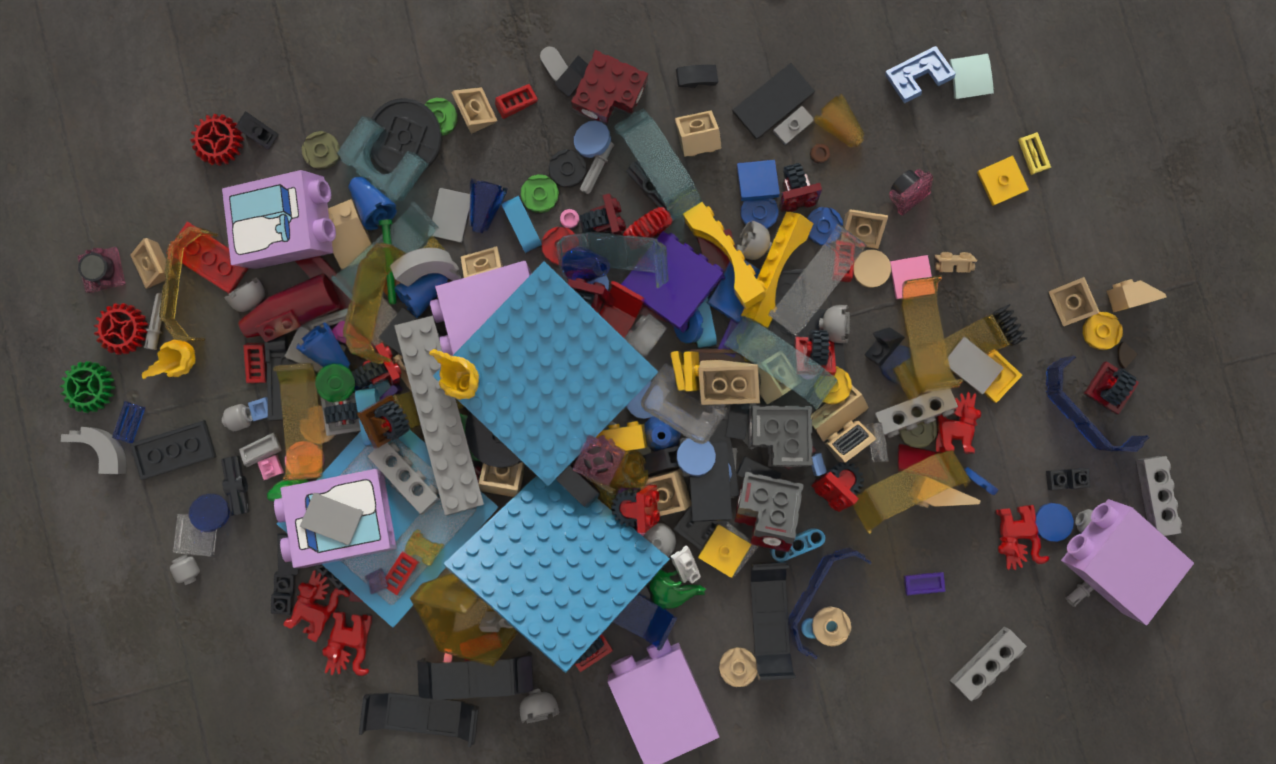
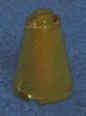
M842 94L829 101L821 109L822 114L820 116L816 114L813 118V121L818 126L849 147H857L864 141V132Z
M628 450L614 458L613 464L608 470L594 472V482L601 488L637 489L643 487L648 480V470L644 471L643 466L646 461L637 450Z

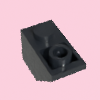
M680 446L640 456L644 475L680 468L676 460L677 450Z

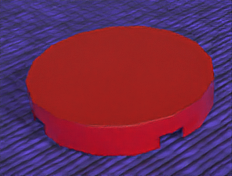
M554 227L543 236L542 252L551 263L557 265L568 264L577 256L579 240L576 234L569 228Z

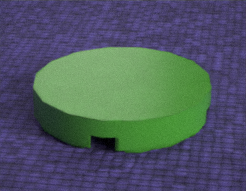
M444 98L428 100L425 106L431 109L438 118L442 129V136L449 134L457 124L458 115L455 107Z
M538 174L531 176L521 188L522 202L527 209L533 212H548L558 201L559 192L557 185L546 175Z

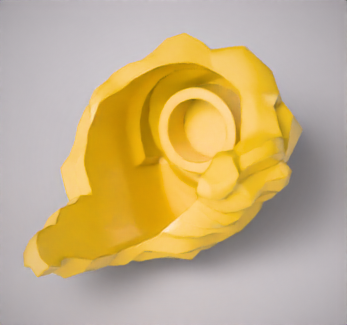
M173 339L164 343L157 353L159 360L149 366L148 370L142 372V378L146 379L148 376H155L162 372L167 373L168 377H179L189 373L195 364L194 348L189 343Z
M436 349L431 350L429 354L441 364L439 385L445 391V395L455 397L458 400L474 397L479 383V373L474 364L465 358L450 356L448 353H443Z

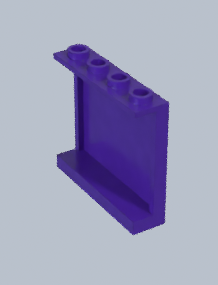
M663 231L621 285L644 297L643 304L684 333L688 328L686 323L717 283L721 279L725 280L726 278L723 274L724 270L717 264L711 265L701 253L699 255L695 254L691 246L686 243L684 245L681 244L674 234L669 233L668 235Z

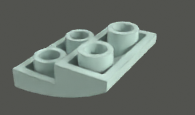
M988 54L950 59V66L956 73L953 79L955 99L994 93Z

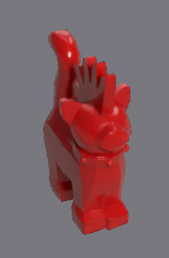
M968 392L966 400L961 393V402L955 398L958 407L953 415L960 417L959 421L947 419L943 415L937 416L938 435L936 438V452H954L952 440H961L964 454L975 453V448L971 446L974 437L975 426H977L976 420L981 417V411L974 408L976 393L970 399V393Z
M1034 505L1017 507V512L1021 515V520L1017 521L1013 520L1009 508L995 510L996 515L1000 516L1001 520L1000 540L1002 542L998 546V552L1006 555L1007 570H1010L1011 565L1013 570H1016V563L1022 568L1021 560L1027 562L1023 555L1028 554L1027 551L1023 550L1027 546L1018 544V539L1031 540L1032 560L1037 564H1045L1049 561V556H1039L1041 542L1035 522Z
M316 570L313 571L309 583L302 582L298 586L300 594L297 596L298 601L294 606L292 617L286 619L283 624L292 629L302 619L309 622L310 625L306 626L303 632L308 633V639L314 642L318 641L324 631L325 623L335 611L339 603L338 596L341 594L345 597L350 596L347 588L344 590L335 588L330 595V602L327 606L316 603L315 599L324 600L326 598L323 595L327 594L328 591L324 589L330 586L329 583L323 585L328 577L320 580L322 575L319 573L316 577Z
M333 612L335 625L331 631L328 646L322 650L323 656L328 658L325 673H328L330 668L331 675L334 674L335 669L338 674H341V666L344 670L347 669L345 662H350L347 656L352 654L344 650L345 646L357 650V655L353 661V671L355 674L364 676L369 673V669H362L360 664L364 661L366 655V643L371 629L372 615L363 614L361 617V615L353 614L351 620L354 622L353 627L346 626L345 612Z

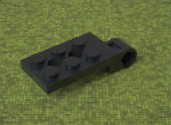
M286 334L265 342L268 421L309 419L308 367L284 357L288 350ZM292 377V385L288 387L283 386V379ZM286 396L293 397V403L289 406L283 404V399Z

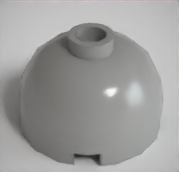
M748 222L740 235V238H743L742 245H737V251L740 250L745 259L756 260L761 258L765 253L769 252L772 246L768 229L758 222Z
M257 277L251 279L250 283L246 282L229 293V296L224 297L234 310L238 312L252 311L264 300L265 290Z
M848 305L832 306L824 313V318H820V330H827L829 340L834 343H848L849 339H845V334L850 332V313L845 312V309L849 308Z
M657 523L643 536L667 557H670L676 548L675 533L664 523Z
M540 689L529 692V696L525 697L520 704L522 723L525 721L533 723L548 719V714L551 713L553 717L559 714L558 704L553 695L548 692H541Z

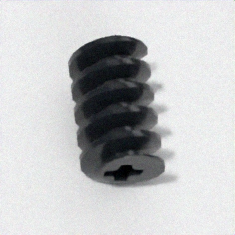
M1011 304L994 311L989 319H996L993 326H1000L996 332L1004 333L1000 340L1007 339L1003 346H1013L1028 338L1021 337L1025 333L1024 330L1018 331L1021 324H1014L1018 318L1010 317L1014 313V310H1007Z

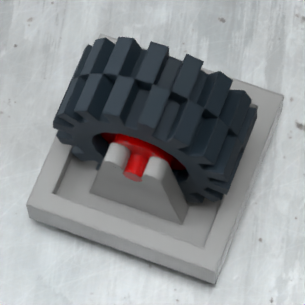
M352 393L350 397L340 402H328L321 398L327 436L361 431L355 393Z

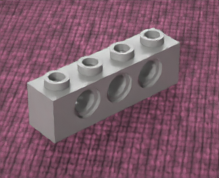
M948 385L879 411L874 416L882 436L888 435L891 438L899 435V431L905 428L907 431L917 428V424L925 422V424L931 423L936 420L935 417L950 416L955 413L954 410H956L958 405ZM930 402H937L940 409L937 411L932 410ZM919 409L922 413L921 417H914L911 414V410ZM896 415L901 416L903 423L900 425L895 424L893 417Z
M393 441L376 448L368 455V458L420 514L426 513L440 500L437 495L439 491L432 484L430 486L424 481L426 477L419 470L414 471L411 467L413 463L407 456L402 458L398 453L400 449ZM396 457L397 464L394 467H389V459ZM405 471L410 472L408 481L401 480V475ZM418 485H422L424 489L420 496L414 494V489Z
M1167 456L1136 460L1147 521L1164 536L1181 533L1182 522L1177 513L1178 502L1174 497V482L1170 476L1171 464ZM1156 472L1159 474L1158 481L1154 479ZM1160 491L1163 495L1161 500L1158 499V493ZM1163 511L1166 512L1165 519H1162L1161 516Z
M1003 627L950 681L970 701L976 700L982 695V690L986 686L992 685L996 681V677L1001 672H1005L1010 667V663L1024 653V649L1027 646L1010 629ZM1006 647V653L1000 656V649ZM988 661L993 662V665L990 669H986V663ZM978 674L979 680L976 683H972V677Z

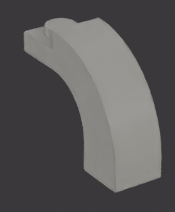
M422 248L411 251L390 265L395 279L406 286H410L421 276L430 273L442 274L452 281L461 279L458 272L459 267L452 261L449 252L438 248Z
M81 427V431L69 430V434H61V442H83L95 449L99 458L98 474H126L124 450L119 441L109 432L95 427Z

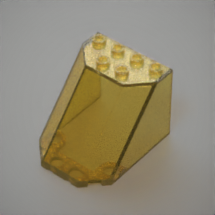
M453 573L422 583L410 597L440 652L493 667L518 633L514 627H501L499 632H482L479 625L485 612L496 611Z

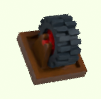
M392 395L386 396L357 413L374 449L381 447L391 440H396L409 431V420L405 418L407 415L406 413L403 414L402 408L399 409V405L395 402Z

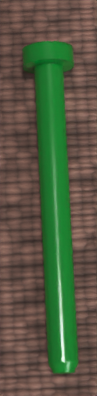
M387 219L379 220V226H382L388 299L390 305H393L397 302L394 290L395 279L390 265L393 264L390 225H393L392 220Z

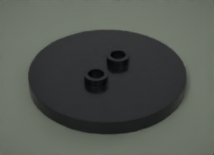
M408 98L394 99L380 106L371 117L367 127V145L375 162L386 171L396 175H414L426 170L438 157L442 146V129L436 115L421 102Z
M469 412L465 435L469 449L478 460L486 465L497 468L512 467L522 462L482 422Z

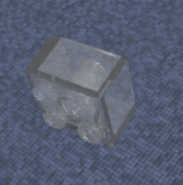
M648 314L646 317L643 315L636 323L637 329L634 332L630 330L624 338L644 358L667 331V328L651 314Z

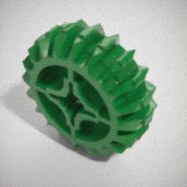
M86 361L85 363L79 362L77 366L72 365L71 371H65L67 377L61 378L65 381L64 384L60 385L61 388H64V391L60 394L66 396L63 401L69 403L68 407L75 408L77 412H97L98 408H105L104 403H111L108 397L114 396L113 393H110L111 390L115 389V386H111V383L115 380L109 378L112 373L106 371L107 368L105 366H100L96 362ZM92 372V375L86 379L81 378L83 374ZM89 396L95 397L90 402L86 403L83 401L85 398H88Z

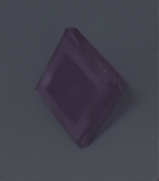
M382 568L365 576L371 595L388 587Z

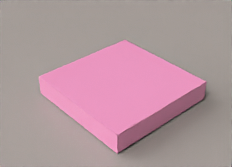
M928 255L890 261L896 299L935 292Z

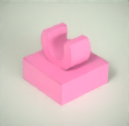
M278 455L257 462L264 480L284 473Z

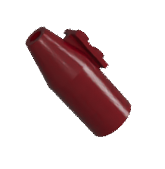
M322 273L268 297L239 320L238 324L246 338L261 336L265 342H268L300 328L301 325L339 309L340 300L332 282L326 274Z

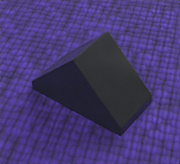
M577 56L554 85L569 97L580 84L588 64L580 56Z

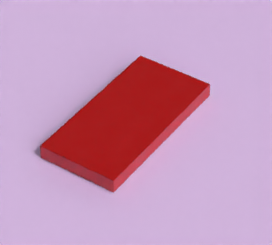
M186 222L166 254L228 294L236 289L249 269L231 265L229 248L189 222Z

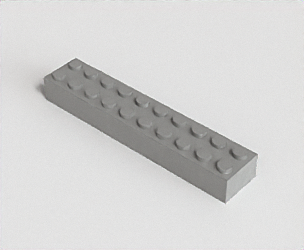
M430 316L394 325L445 516L483 506L482 495L455 397L445 395V391L433 377L441 368V364L429 353L433 349L443 352L434 318Z

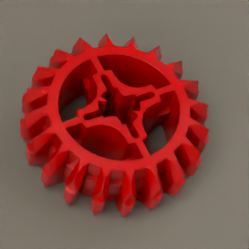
M213 114L211 118L209 115H206V121L199 119L200 126L194 125L197 130L191 132V134L195 138L190 140L194 144L192 149L196 151V156L201 157L202 161L208 162L210 165L216 163V165L221 166L222 162L229 164V158L234 161L235 154L240 155L238 148H243V145L239 142L244 141V138L240 136L242 132L235 128L237 123L230 117L226 118L222 114L219 117L217 114ZM221 127L228 128L230 136L223 134ZM205 144L211 146L214 153H208Z
M658 207L639 218L624 232L623 237L626 243L632 249H637L656 238L671 225L672 218L669 212L664 207Z
M116 303L113 304V307H106L107 312L100 311L102 318L97 317L96 320L99 321V324L93 326L98 328V331L94 334L100 336L96 341L102 343L101 347L103 349H107L110 353L115 352L117 355L122 353L127 355L130 351L135 352L136 346L142 347L140 341H146L143 335L148 332L144 330V327H147L149 324L143 322L146 317L140 315L141 310L135 309L133 305L128 306L125 303L121 305ZM127 314L131 319L124 321L119 315ZM119 337L124 341V343L117 344L112 340V338Z

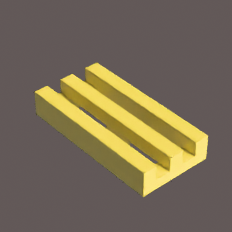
M1038 132L1018 140L1031 175L1051 168ZM1032 138L1034 139L1035 145H1036V147H1037V150H1038V152H1039L1040 158H1041L1042 163H1043L1044 166H1041V164H1040V161H1039V159H1038V154H1037L1036 149L1034 148L1033 143H1032V140H1031Z

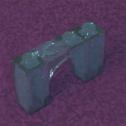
M362 116L337 154L342 157L341 161L356 168L357 174L363 178L367 177L372 181L371 184L375 188L383 189L389 199L392 201H403L428 166V163L414 152L407 151L398 166L391 173L385 175L379 173L371 163L370 153L372 146L384 128L371 118Z

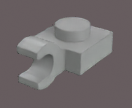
M485 612L479 625L482 632H499L501 627L513 628L497 612Z

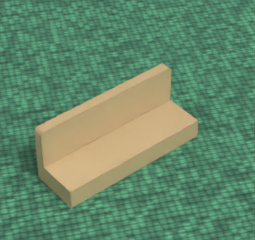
M852 385L849 396L843 402L833 405L824 404L811 414L812 427L823 442L831 434L841 430L842 426L847 422L853 421L868 409L863 395Z

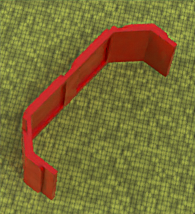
M611 281L612 288L610 294L615 299L613 306L604 305L599 315L625 339L638 317L645 298L623 285Z

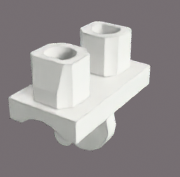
M684 546L680 552L678 551L671 556L672 563L683 583L688 580L694 583L701 577L689 547Z

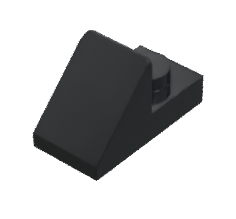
M246 111L235 126L236 129L268 150L279 135Z
M890 327L873 332L876 341L864 355L867 359L881 367L905 337Z

